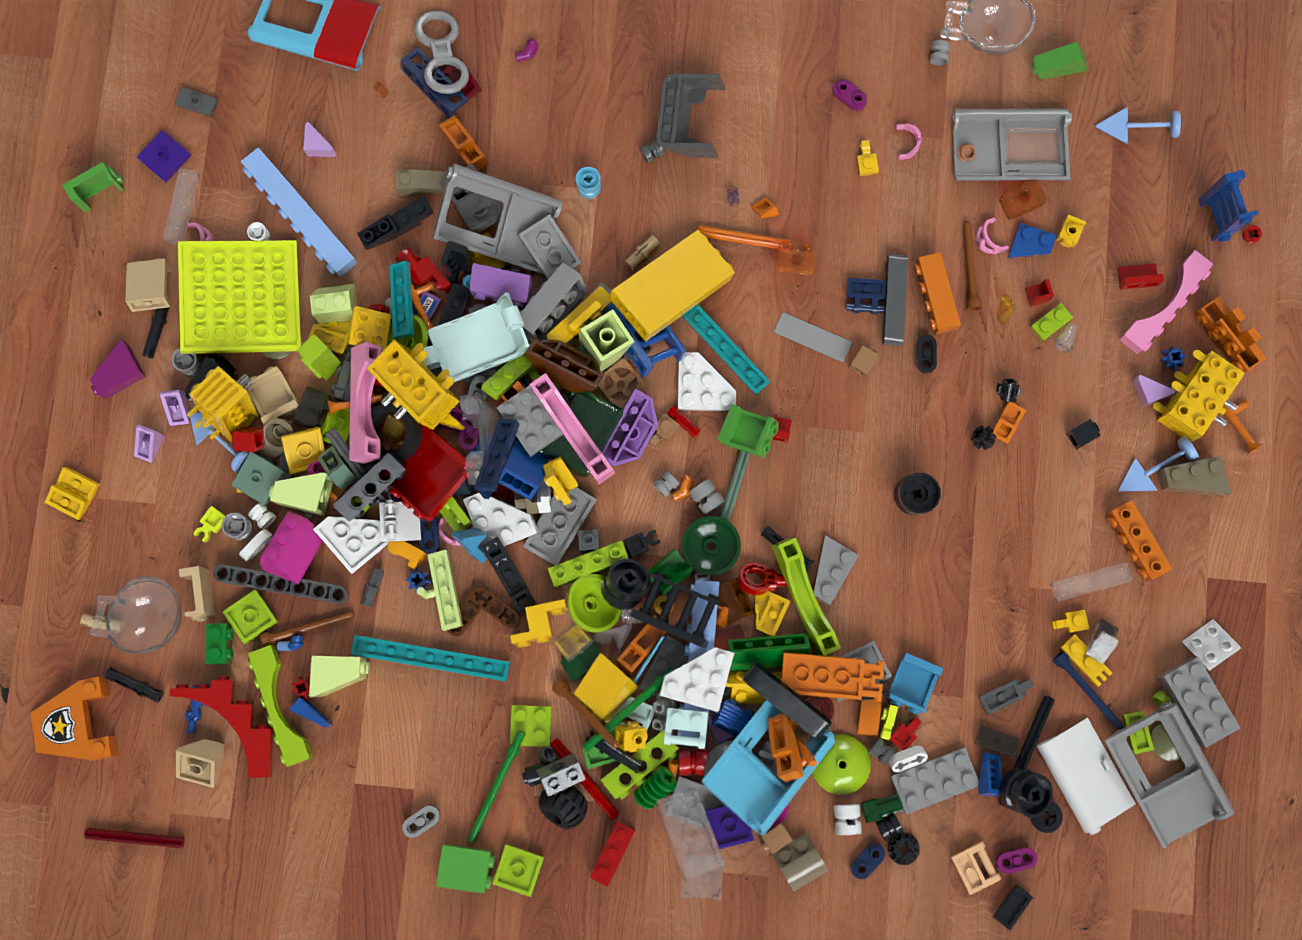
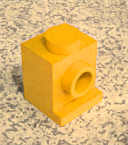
M1068 214L1062 223L1056 241L1060 242L1062 246L1074 248L1078 243L1086 221Z

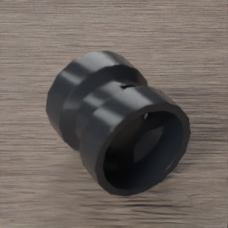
M895 814L888 816V821L880 820L876 822L884 841L890 839L893 833L898 835L903 832Z

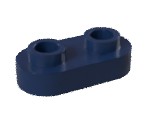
M423 518L420 520V549L426 554L435 553L440 547L438 521L436 518H433L431 528L426 529L425 524L430 521ZM429 541H432L434 544L432 548L427 547Z
M877 843L867 845L851 863L850 870L853 876L858 879H866L884 860V848ZM874 850H877L879 853L878 857L876 858L872 857V852ZM860 865L865 867V871L862 873L858 871Z

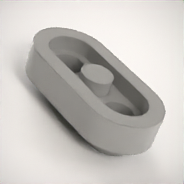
M432 805L422 808L404 821L402 826L403 833L409 838L421 835L438 823L440 820L439 809ZM428 812H432L434 814L433 819H428ZM412 823L417 825L416 831L411 830L410 825Z

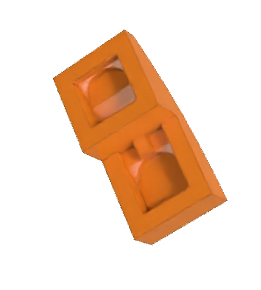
M1008 402L993 428V433L997 436V439L1008 444L1027 410L1013 402Z
M874 699L861 700L857 734L878 736L882 701L877 702Z

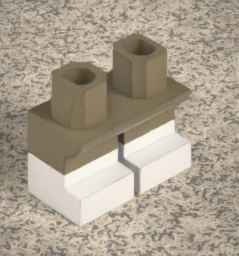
M544 476L539 489L531 500L515 492L514 501L516 509L526 508L527 514L551 512V486H547Z

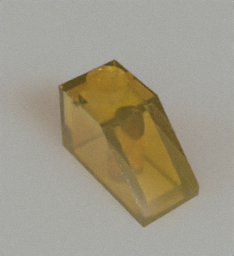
M389 414L382 433L387 436L385 439L393 445L403 444L406 437V426L402 418L398 420L394 414Z

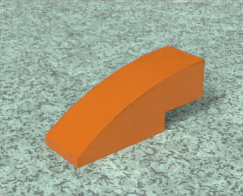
M455 115L439 125L466 166L472 163L477 171L488 165L485 155Z
M647 624L614 664L626 675L630 676L666 632Z
M783 713L769 718L768 727L772 756L776 758L778 777L785 782L804 777L798 745L788 716Z

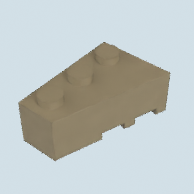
M1221 456L1165 467L1157 471L1161 489L1165 491L1198 493L1200 495H1215L1218 497H1225L1231 494Z

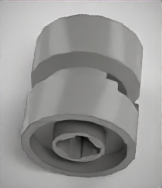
M180 348L172 355L173 366L188 377H193L203 360L197 353L181 354Z
M710 479L705 480L689 492L693 500L700 503L698 507L704 516L725 502L721 494L715 492L716 487Z
M230 513L222 521V530L226 536L238 541H244L253 534L254 525L248 517L239 513Z

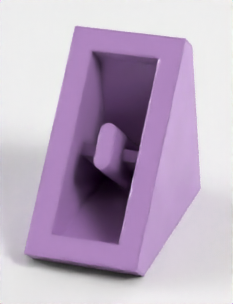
M307 122L305 124L303 149L307 156L335 157L337 154L333 147Z
M1140 374L1133 379L1134 387L1143 407L1169 398L1176 391Z
M181 390L160 392L169 425L189 424L190 418L187 416L189 406L185 393Z
M138 424L136 426L134 456L152 463L164 439V435Z

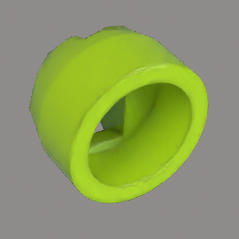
M1160 690L1151 699L1157 706H1160L1170 701V695H1165L1166 692Z

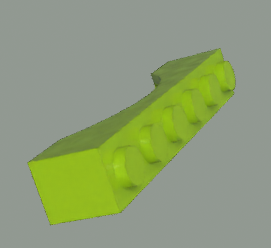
M787 538L771 545L815 654L825 656L841 649L836 634L823 614L813 593L806 573L804 557L797 539Z
M269 645L248 653V665L251 670H254L256 687L261 690L262 696H260L263 707L267 708L269 714L267 715L268 723L274 728L275 734H273L276 745L280 746V759L282 763L290 767L314 758L308 739L300 735L289 725L279 707L277 679L282 664L276 647Z

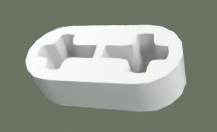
M263 529L242 549L239 555L246 562H249L271 541L273 535L267 529Z
M914 746L892 755L889 764L894 772H902L924 763L928 755L922 746Z

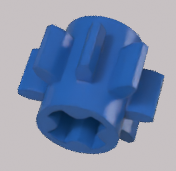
M1171 346L1169 351L1165 349L1162 352L1164 358L1160 359V361L1164 363L1165 369L1172 367V370L1175 371L1178 366L1182 367L1185 365L1182 360L1187 355H1183L1182 348L1175 349L1174 346Z
M418 568L417 573L410 571L411 577L406 579L411 584L408 589L411 590L415 587L416 593L419 587L427 590L425 586L431 583L426 578L429 573L426 572L422 575L420 568ZM418 577L423 580L419 585L414 583V580L418 579Z

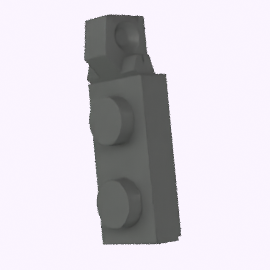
M1016 679L978 698L986 714L990 715L1023 699L1027 695L1025 690L1034 687L1031 679L1023 682Z

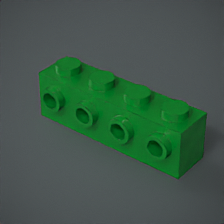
M807 633L728 640V651L734 653L730 669L731 671L749 670L755 662L765 668L783 667L784 652L810 654Z

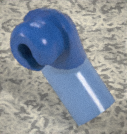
M294 635L292 641H278L277 650L295 651L303 647V637L301 635Z

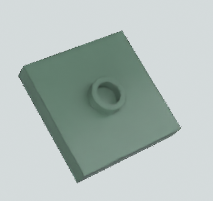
M250 452L232 486L261 504L267 505L271 498L269 497L271 486H274L275 481L281 480L285 471L255 452Z

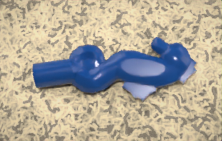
M192 700V710L187 711L185 714V718L188 721L187 733H195L196 722L201 718L200 706H204L201 702Z

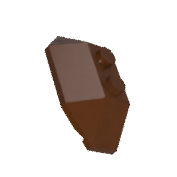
M534 339L525 352L540 376L546 373L553 383L573 393L595 390L604 377L603 372L593 357L560 340Z

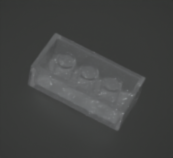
M696 786L657 800L656 807L683 881L686 882L723 868L725 863Z

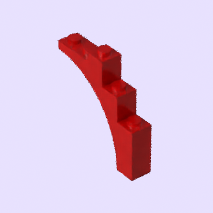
M217 676V680H211V688H209V684H196V688H188V684H176V688H170L169 696L188 698L201 702L214 709L229 722L244 747L248 762V778L272 777L273 729H268V725H256V729H253L254 705L249 704V700H236V704H234V680H229V676Z

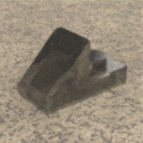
M1104 619L1099 620L1085 654L1101 664L1104 663L1119 644V640L1116 639L1119 628Z

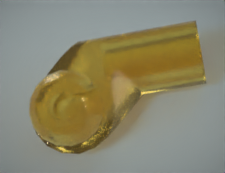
M1007 294L1002 295L1000 298L1003 312L997 320L1002 324H1006L1015 311L1013 300Z

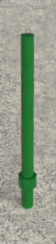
M670 667L661 676L658 675L647 689L604 727L609 732L613 730L656 690H661L665 676L675 669ZM597 732L582 745V748L588 752L603 737Z
M518 730L513 743L509 745L506 751L507 756L467 838V841L470 843L475 842L514 757H517L520 752L519 747L526 734Z

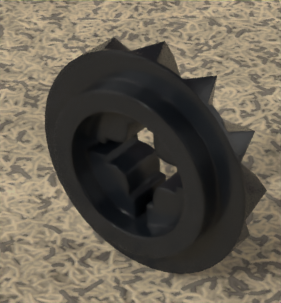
M1053 801L1047 809V814L1054 815V817L1048 818L1047 822L1040 817L1030 818L1032 825L1040 832H1054L1062 823V811Z
M902 832L891 837L887 850L890 858L895 863L909 865L915 862L920 854V845L916 837L910 833ZM906 842L907 847L910 850H912V852H905L902 856L901 850H899V848H897L896 846H903Z

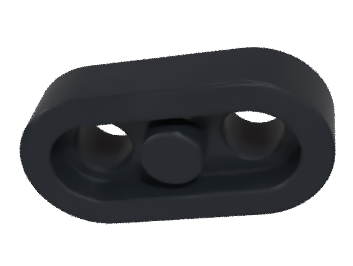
M931 335L921 336L916 343L917 369L924 374L933 372L937 366V343ZM923 343H927L929 348H924ZM923 362H928L929 367H924Z

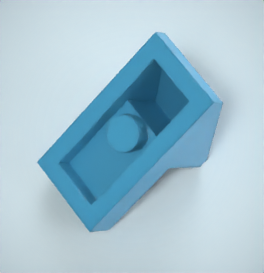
M477 528L453 531L451 535L471 557L483 564L487 557L483 554L479 544L486 538L487 534Z

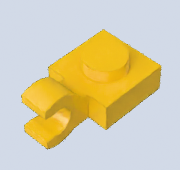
M869 140L861 141V155L856 158L859 176L878 174L876 153L870 154Z
M1085 610L1064 613V620L1052 622L1053 630L1067 627L1068 633L1089 629Z

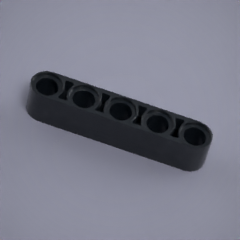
M755 662L742 677L748 686L816 739H820L832 725L831 720L761 664Z

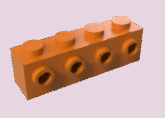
M941 252L918 257L916 264H914L915 274L920 277L919 288L920 292L924 293L926 299L924 307L926 312L929 311L931 317L929 319L931 330H934L935 335L958 330L961 323Z
M1133 500L1106 513L1109 524L1113 528L1115 527L1120 543L1125 544L1128 550V557L1132 562L1136 563L1138 574L1142 579L1148 582L1172 570L1171 565Z

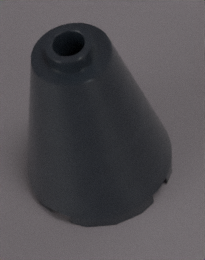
M206 353L185 388L186 398L194 403L189 395L191 389L197 383H201L210 370L219 366L232 379L236 380L239 377L238 374H234L236 369L222 355L217 357L214 353Z

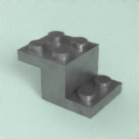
M472 163L466 166V168L477 171ZM447 179L440 183L443 190H445ZM454 187L451 201L471 232L478 234L499 221L502 207L496 200Z

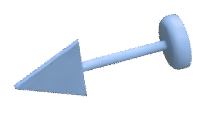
M1127 107L1095 127L1128 144V128L1169 127L1170 136L1178 138L1181 129L1180 111H1173L1169 122L1128 123Z
M197 412L190 417L196 445L209 434L212 435L215 432V428L211 424L207 428H204L203 424L198 429L195 428L196 423L203 418L201 413ZM217 435L215 439L235 456L232 460L231 468L234 472L239 473L250 452L240 451L238 453L224 439Z
M1182 436L1178 439V447L1181 451L1146 472L1135 458L1118 492L1158 491L1148 476L1182 455L1191 462L1198 460L1199 456L1196 449L1185 436Z

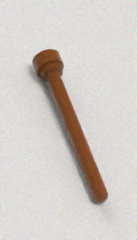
M966 221L963 224L969 297L968 301H966V308L968 311H977L982 309V300L977 296L971 223Z
M350 610L275 634L273 632H264L260 634L263 647L276 644V641L351 619L355 613Z
M564 679L555 682L552 687L554 693L557 696L565 697L613 748H618L619 742L570 692L569 684Z

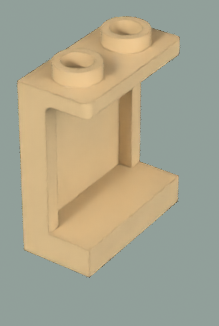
M165 258L127 263L125 302L132 312L170 307V299L167 296V273H170L171 268Z
M277 366L269 367L263 371V374L249 378L248 381L252 383V386L247 391L260 413L264 425L271 419H286L302 410L284 374Z
M200 566L179 569V576L192 580L196 610L185 612V617L191 618L192 621L197 620V622L208 621L209 617L215 616L210 570Z

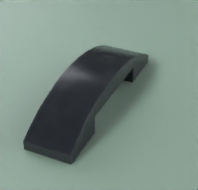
M498 536L480 546L519 614L525 612L526 607L537 605Z

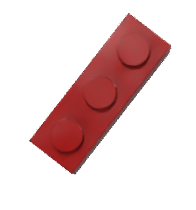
M617 821L590 875L591 879L606 887L609 886L636 829Z

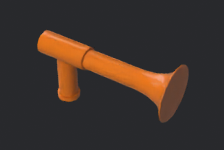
M431 282L416 289L411 283L412 303L428 331L436 326L430 322L418 295L434 288Z
M373 389L371 405L379 404L383 400L382 394L375 395ZM327 398L331 418L335 412L350 408V401L336 403L329 401Z
M1244 400L1238 404L1235 411L1224 405L1223 408L1226 409L1224 414L1235 426L1248 446L1247 455L1262 447L1264 444L1258 443L1251 437L1236 415L1250 407L1249 401Z
M792 719L789 720L798 749L803 756L801 758L802 768L806 764L810 767L815 766L817 760L795 732L797 723Z

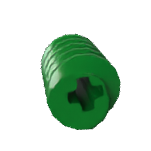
M660 767L638 789L634 790L633 796L635 801L645 809L654 808L671 791L675 790L677 785L676 778L668 768Z

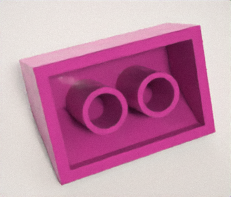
M288 511L259 560L263 570L299 584L323 542L313 530L316 526L308 519Z

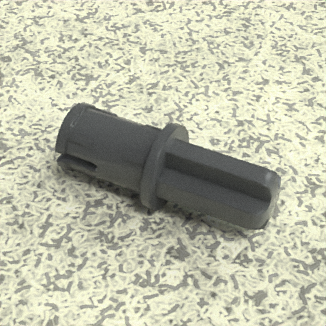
M379 568L373 569L368 585L365 584L366 589L360 604L369 607L373 606L375 596L380 591L378 588L384 575V570Z

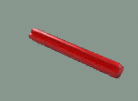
M558 738L550 743V746L560 758L571 754ZM581 767L585 780L580 783L610 820L616 819L619 816L617 809Z

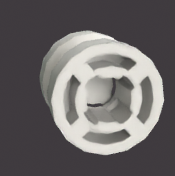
M254 222L248 226L247 234L252 241H270V233L262 223Z
M261 503L257 504L248 514L252 520L258 522L257 525L262 530L270 526L276 519V515L273 512H269L267 506Z

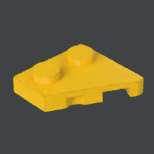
M351 319L344 322L334 321L328 324H313L308 339L315 334L331 352L344 355L348 347Z
M769 591L762 595H755L756 629L770 636H776L791 601Z

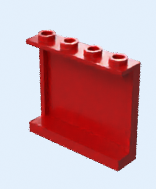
M422 425L420 446L412 457L405 460L408 464L405 470L407 473L399 481L395 479L391 483L393 486L389 492L397 498L401 497L403 499L401 503L408 509L413 508V514L420 520L425 518L431 522L476 466L434 429L432 430ZM385 470L382 475L388 477L391 474L388 470Z

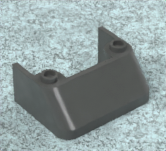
M670 74L664 79L657 129V142L662 148L689 158H718L712 143H699L696 139L687 138L691 104L702 103L706 98L707 90H725L726 86L720 74Z

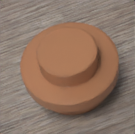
M969 143L963 144L958 148L957 156L961 161L967 162L976 157V149Z

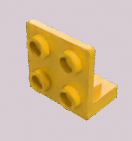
M355 306L352 313L348 344L357 346L368 342L381 346L382 353L387 345L391 315Z

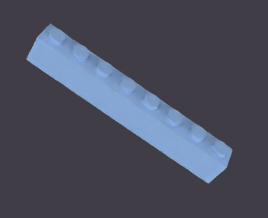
M259 148L255 149L241 161L244 166L242 169L249 178L254 177L256 180L254 184L261 192L264 190L267 192L266 198L273 206L275 204L279 206L278 212L284 219L289 218L292 221L290 226L296 233L301 232L304 235L302 240L308 247L312 245L316 249L314 254L320 261L324 259L328 263L326 267L333 275L336 273L341 278L358 264L355 258Z
M695 580V585L691 584V590L707 597L709 593L718 597L719 582ZM697 597L690 614L692 616V624L687 625V632L692 634L693 631H696L708 601ZM715 605L703 633L705 635L703 639L709 641L706 649L693 643L686 644L685 656H689L688 662L714 648L717 605ZM688 703L680 704V709L708 712L706 708ZM678 730V736L699 738L700 732Z

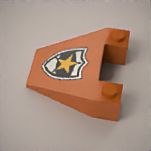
M94 677L80 680L30 713L37 753L86 760H100L119 756L116 736L93 739L88 701L110 697L107 679L104 677Z

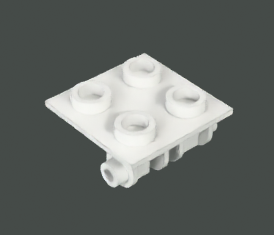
M386 500V503H379L381 542L421 540L420 519L413 514V508L408 509L401 502H394V500Z
M1214 619L1182 641L1195 657H1199L1205 669L1209 671L1241 649Z

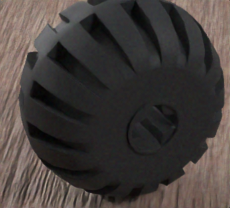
M573 786L549 797L543 789L539 798V808L542 814L560 828L572 829L578 826L587 814V800Z

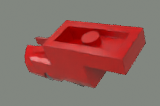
M407 248L395 257L396 263L403 261L410 263L411 283L420 287L433 282L439 291L443 289L446 294L450 292L451 285L427 256L421 259L410 248Z

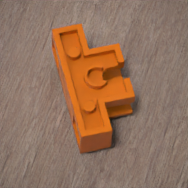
M1218 296L1194 313L1199 324L1207 329L1209 337L1220 346L1221 353L1228 357L1232 364L1244 373L1266 359V356L1255 343L1262 338L1253 327L1250 330L1244 331L1239 324L1242 323L1246 316L1239 307L1230 311L1224 301ZM1206 307H1208L1211 310V312L1215 315L1218 321H1213V319L1205 310ZM1243 352L1252 366L1248 367L1239 353Z

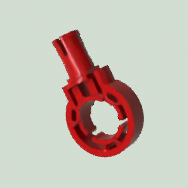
M757 562L745 564L738 576V584L741 589L751 595H762L767 591H775L776 586L788 587L782 574H778L775 569H768L765 565ZM748 574H757L760 576L762 583H753L751 586V581L747 577Z

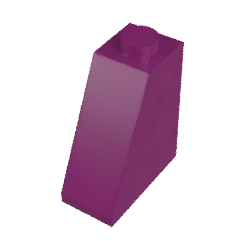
M123 340L120 341L90 378L93 384L91 389L96 396L107 399L146 377L129 344Z

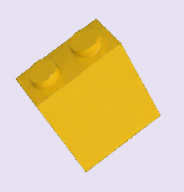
M600 653L574 694L585 707L588 706L592 710L591 714L598 721L602 719L607 723L636 691L638 686Z

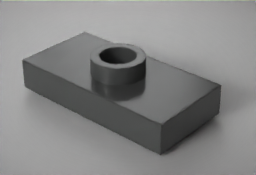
M182 87L175 104L178 107L212 118L218 104V99Z

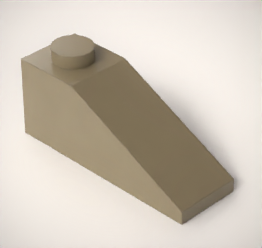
M416 169L395 171L396 189L400 197L444 193L440 183L447 179L445 177L446 172Z

